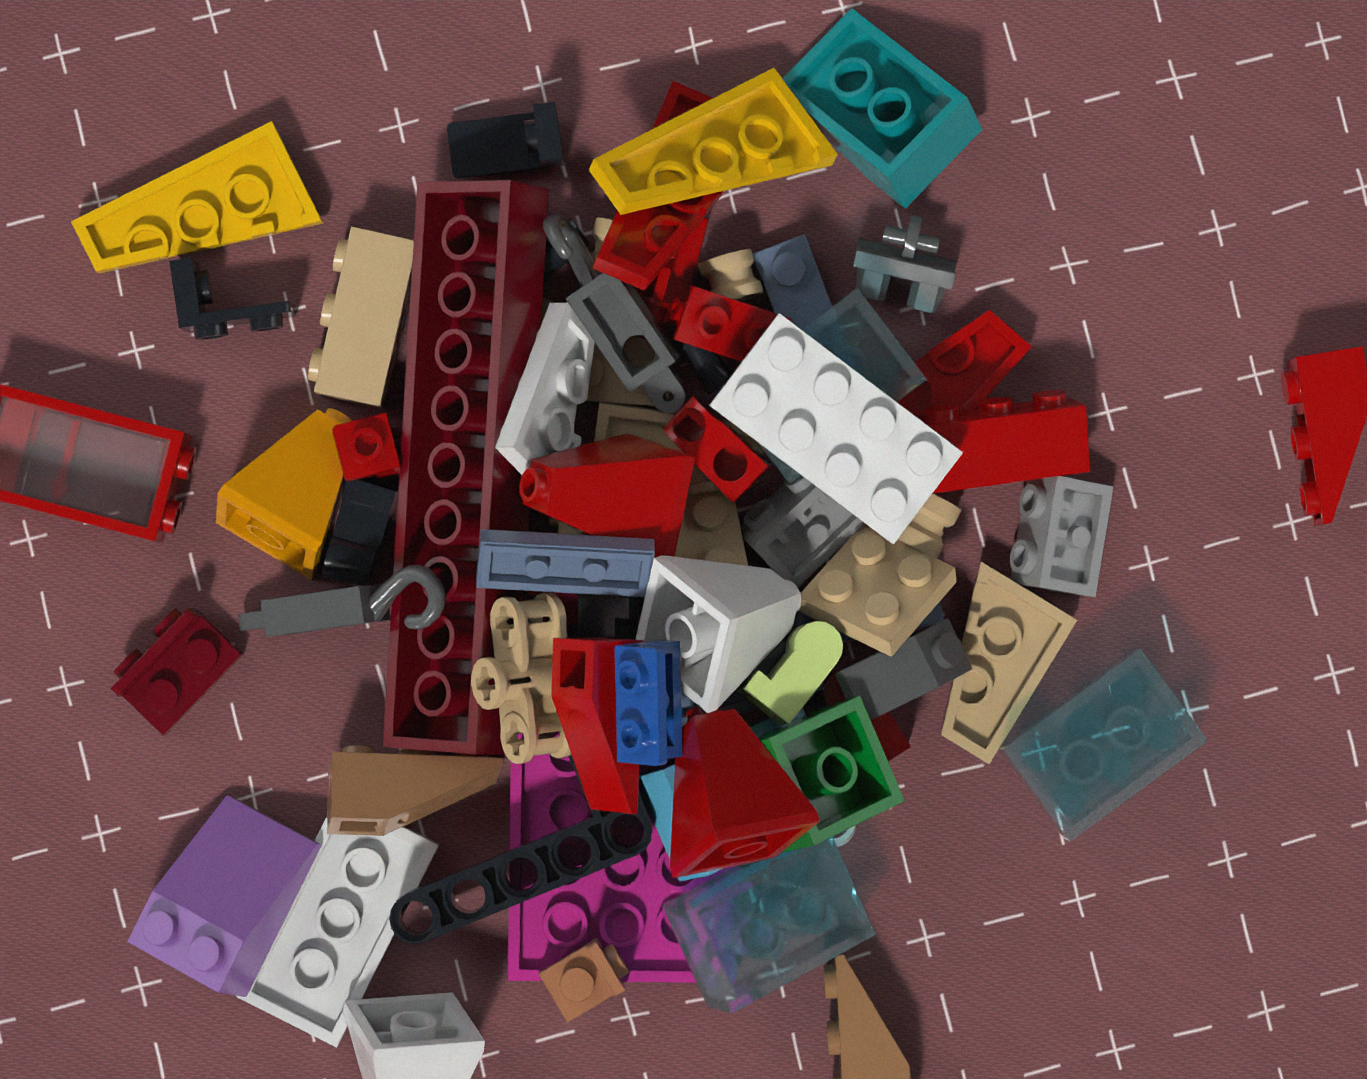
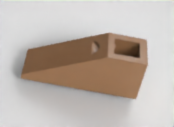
M361 745L345 747L342 749V752H332L328 767L327 834L371 836L389 834L496 784L503 766V758H491L487 754L455 753L454 756L432 755L431 751L402 749L398 754L376 753V750L372 747Z
M841 950L833 951L834 964L823 965L825 999L836 998L837 1021H826L828 1056L839 1055L840 1077L829 1079H910V1065Z

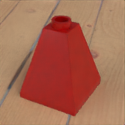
M625 433L531 459L530 468L524 471L520 480V496L523 500V505L586 535L654 539V558L661 555L675 557L695 456L635 434Z
M698 706L686 713L688 722L682 726V757H675L670 870L673 878L773 859L820 822L817 810L735 709L721 711L719 707L717 710L707 713Z

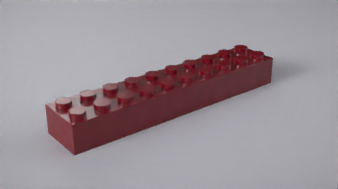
M512 180L417 182L393 574L409 565L427 567L433 570L441 579L446 596L445 606L440 617L429 627L420 630L409 629L404 624V620L410 614H421L427 607L428 594L421 584L417 582L410 583L397 595L391 604L383 747L465 754L505 755L500 739L499 708L487 710L477 703L472 691L471 674L477 660L486 657L495 658L490 626V613L493 604L502 597H512L517 601H524L525 590L476 588V572L480 529L528 532L530 507L523 505L519 491L522 475L495 447L517 391L519 380L523 375L534 346L537 332L541 327L546 234L542 224L544 217L548 213L549 189ZM508 619L507 623L511 625L514 624L513 619ZM490 679L488 684L494 685V679Z

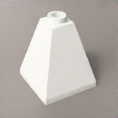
M661 555L653 560L636 640H643V642L657 640L680 641L681 692L705 712L710 713L721 706L792 630L796 612L801 606V592H799L797 586L792 581L784 580L772 569Z
M453 992L344 1001L343 1011L362 1079H470L484 1052L485 1040Z

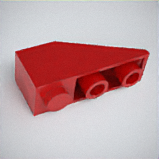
M1363 346L1295 357L1287 361L1288 371L1281 373L1284 400L1287 405L1294 404L1298 425L1290 429L1292 451L1296 461H1304L1307 482H1302L1299 485L1301 505L1305 516H1313L1314 526L1330 524L1333 521L1367 419V368Z
M605 637L553 638L551 697L590 809L638 814L639 764L617 762L615 646L641 643L643 640Z

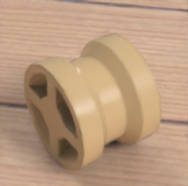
M751 249L731 252L698 264L701 276L709 281L710 292L740 302L764 293L761 282L753 277L751 266L754 262Z

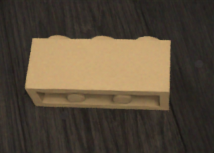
M351 227L348 240L339 239L333 260V271L341 272L336 294H326L320 319V325L328 327L323 349L314 348L308 370V380L316 382L314 392L318 395L385 410L410 300L414 240Z

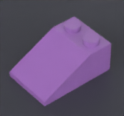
M226 795L153 889L127 942L218 993L247 997L322 844L240 800Z

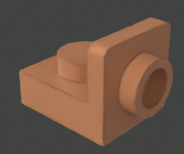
M595 938L543 969L538 975L568 1023L611 996H617L624 992L626 985L622 977L630 972L613 943L603 948L599 939Z

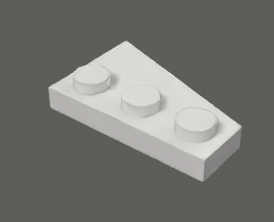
M549 303L495 447L521 475L526 469L530 468L531 459L581 445V436L574 433V422L577 404L587 400L595 341L569 303Z

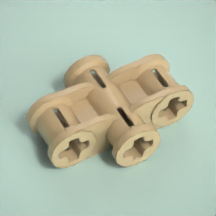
M551 592L541 593L534 600L517 601L512 597H502L495 601L490 613L495 658L486 657L477 660L471 674L472 691L477 703L487 710L499 708L502 748L506 757L515 764L529 762L533 756L550 754L555 758H564L571 755L551 697L553 638H567V617L561 599ZM548 616L550 620L543 622L542 617ZM513 619L514 624L509 625L507 620ZM494 679L495 684L489 685L488 681ZM559 731L560 735L554 737L553 732ZM519 733L524 734L523 739H518L517 736Z

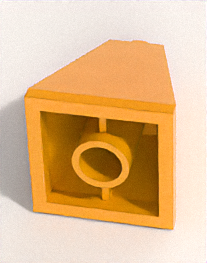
M328 408L325 413L317 409L223 484L217 494L216 524L312 580L318 570L344 481L332 429L335 425L352 420L345 414L332 408Z

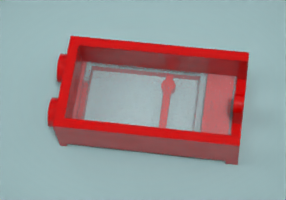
M0 384V501L163 543L165 533L174 534L177 528L182 502L175 500L180 478L188 480L191 475L196 457V447L189 446L192 435L182 431Z

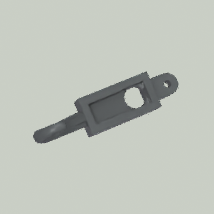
M550 213L546 215L543 219V230L558 255L562 259L569 260L581 286L565 298L629 392L641 385L659 411L664 413L678 411L686 402L687 389L671 365L681 356L634 286L593 269L595 261L581 236L571 223L559 214ZM631 336H645L654 349L655 357L648 365L644 367L634 366L623 350L626 340ZM665 392H672L674 399H668Z
M409 565L398 570L383 584L356 586L261 600L262 611L238 614L240 631L264 628L265 637L389 621L391 619L389 607L397 595L410 583L417 582L425 588L428 594V604L421 614L406 616L404 624L409 629L420 630L429 627L440 617L445 606L446 592L441 579L433 570L422 565Z

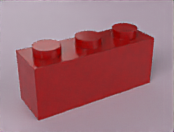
M1063 390L1035 392L1032 394V401L1014 404L1012 398L1009 397L986 398L978 401L979 408L959 411V406L954 404L933 405L925 408L924 416H917L918 419L963 452L933 493L1090 472L1086 405L1067 397L1066 391Z

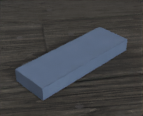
M480 529L476 588L645 597L655 554L654 539Z

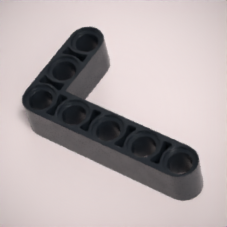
M571 754V755L569 756V759H570L571 764H572V766H573V769H574V771H575V773H576V776H577V778H578V781H579V783H580V786H581V788H582V791H583V793H584V795H585V792H584V789H583V786H582V783H581V780H580L578 771H577V769H576V766H575V763H574V760H573V757H572V754ZM639 788L638 814H630L639 818L644 827V835L636 844L629 846L621 845L612 836L611 825L613 821L620 815L628 813L590 809L593 816L408 891L398 898L391 908L389 916L391 929L396 937L406 943H424L638 855L647 848L653 833L652 820ZM570 836H579L585 839L591 849L589 861L579 867L565 864L559 855V845L562 840ZM527 858L535 864L538 870V879L534 885L522 889L510 883L506 870L507 865L513 859ZM466 879L475 880L480 883L485 892L484 904L474 910H467L459 906L454 897L457 883ZM408 902H422L431 910L432 923L425 931H412L404 924L402 910Z

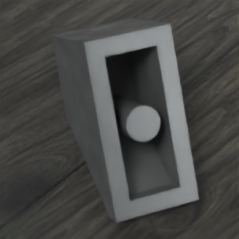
M947 618L910 635L892 657L878 651L834 675L846 699L860 695L869 718L872 720L972 670V667L960 640L957 638Z

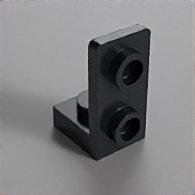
M556 103L533 104L534 112L449 123L447 125L453 176L456 179H465L564 166Z
M193 258L169 261L178 326L186 333L194 332L195 340L225 337L229 335L228 326L249 323L251 332L284 328L283 318L296 316L295 306L290 301L206 312L205 304H212L214 301L209 271H200L199 263Z

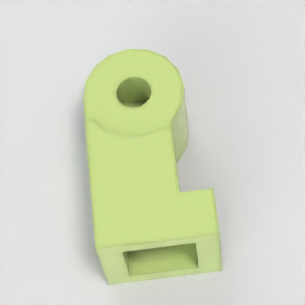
M820 621L796 627L786 640L785 654L766 676L759 670L753 671L736 690L779 726L790 724L839 661L843 650L840 633L834 626Z

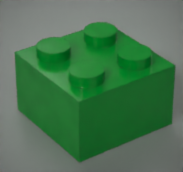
M860 695L828 704L792 721L788 725H783L758 737L817 810L820 819L818 824L781 853L815 846L905 801Z

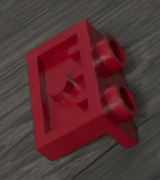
M177 608L171 611L153 630V633L159 639L144 654L135 649L113 672L119 680L110 689L118 697H124L163 736L167 735L244 655L196 608H188L183 614Z

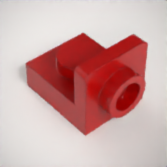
M386 413L338 424L333 427L332 434L346 481L374 475L376 483L379 484L399 478L401 466Z

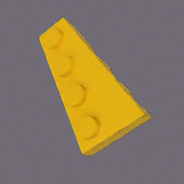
M772 68L593 159L589 171L620 215L832 166L838 154L776 69Z
M272 121L71 221L95 271L99 274L324 224Z

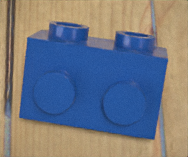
M657 640L616 645L617 762L658 766L665 765L669 758L682 757L680 641Z

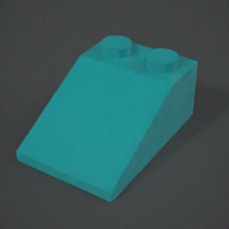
M853 8L782 78L826 139L867 179L905 209L983 130L968 98Z

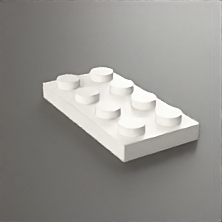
M778 313L709 405L893 545L963 453L780 313Z
M326 817L315 839L322 846L247 997H236L337 1048L348 1027L343 1011L344 1001L363 998L394 936L389 920L392 906L402 895L419 887L440 845L405 826L384 836L327 834ZM408 902L403 907L402 918L411 902Z

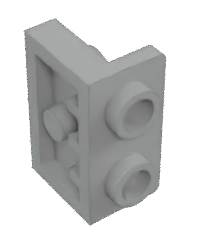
M791 469L785 477L784 484L768 499L757 502L747 511L740 528L743 540L755 550L766 564L784 580L792 581L798 588L865 523L794 469Z
M1063 476L1027 480L1019 500L1021 517L1017 541L1010 554V565L1012 568L1010 579L1021 586L1096 597L1114 487Z

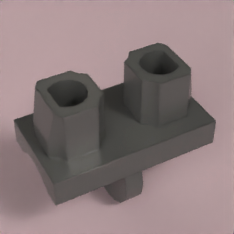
M911 215L907 230L886 225L882 238L883 242L900 245L903 248L859 237L853 267H858L856 295L874 300H885L890 277H900L912 280L906 306L928 313H935L944 296L945 289L952 290L956 276L955 268L957 261L915 251L917 249L937 254L940 238L919 233L922 217Z

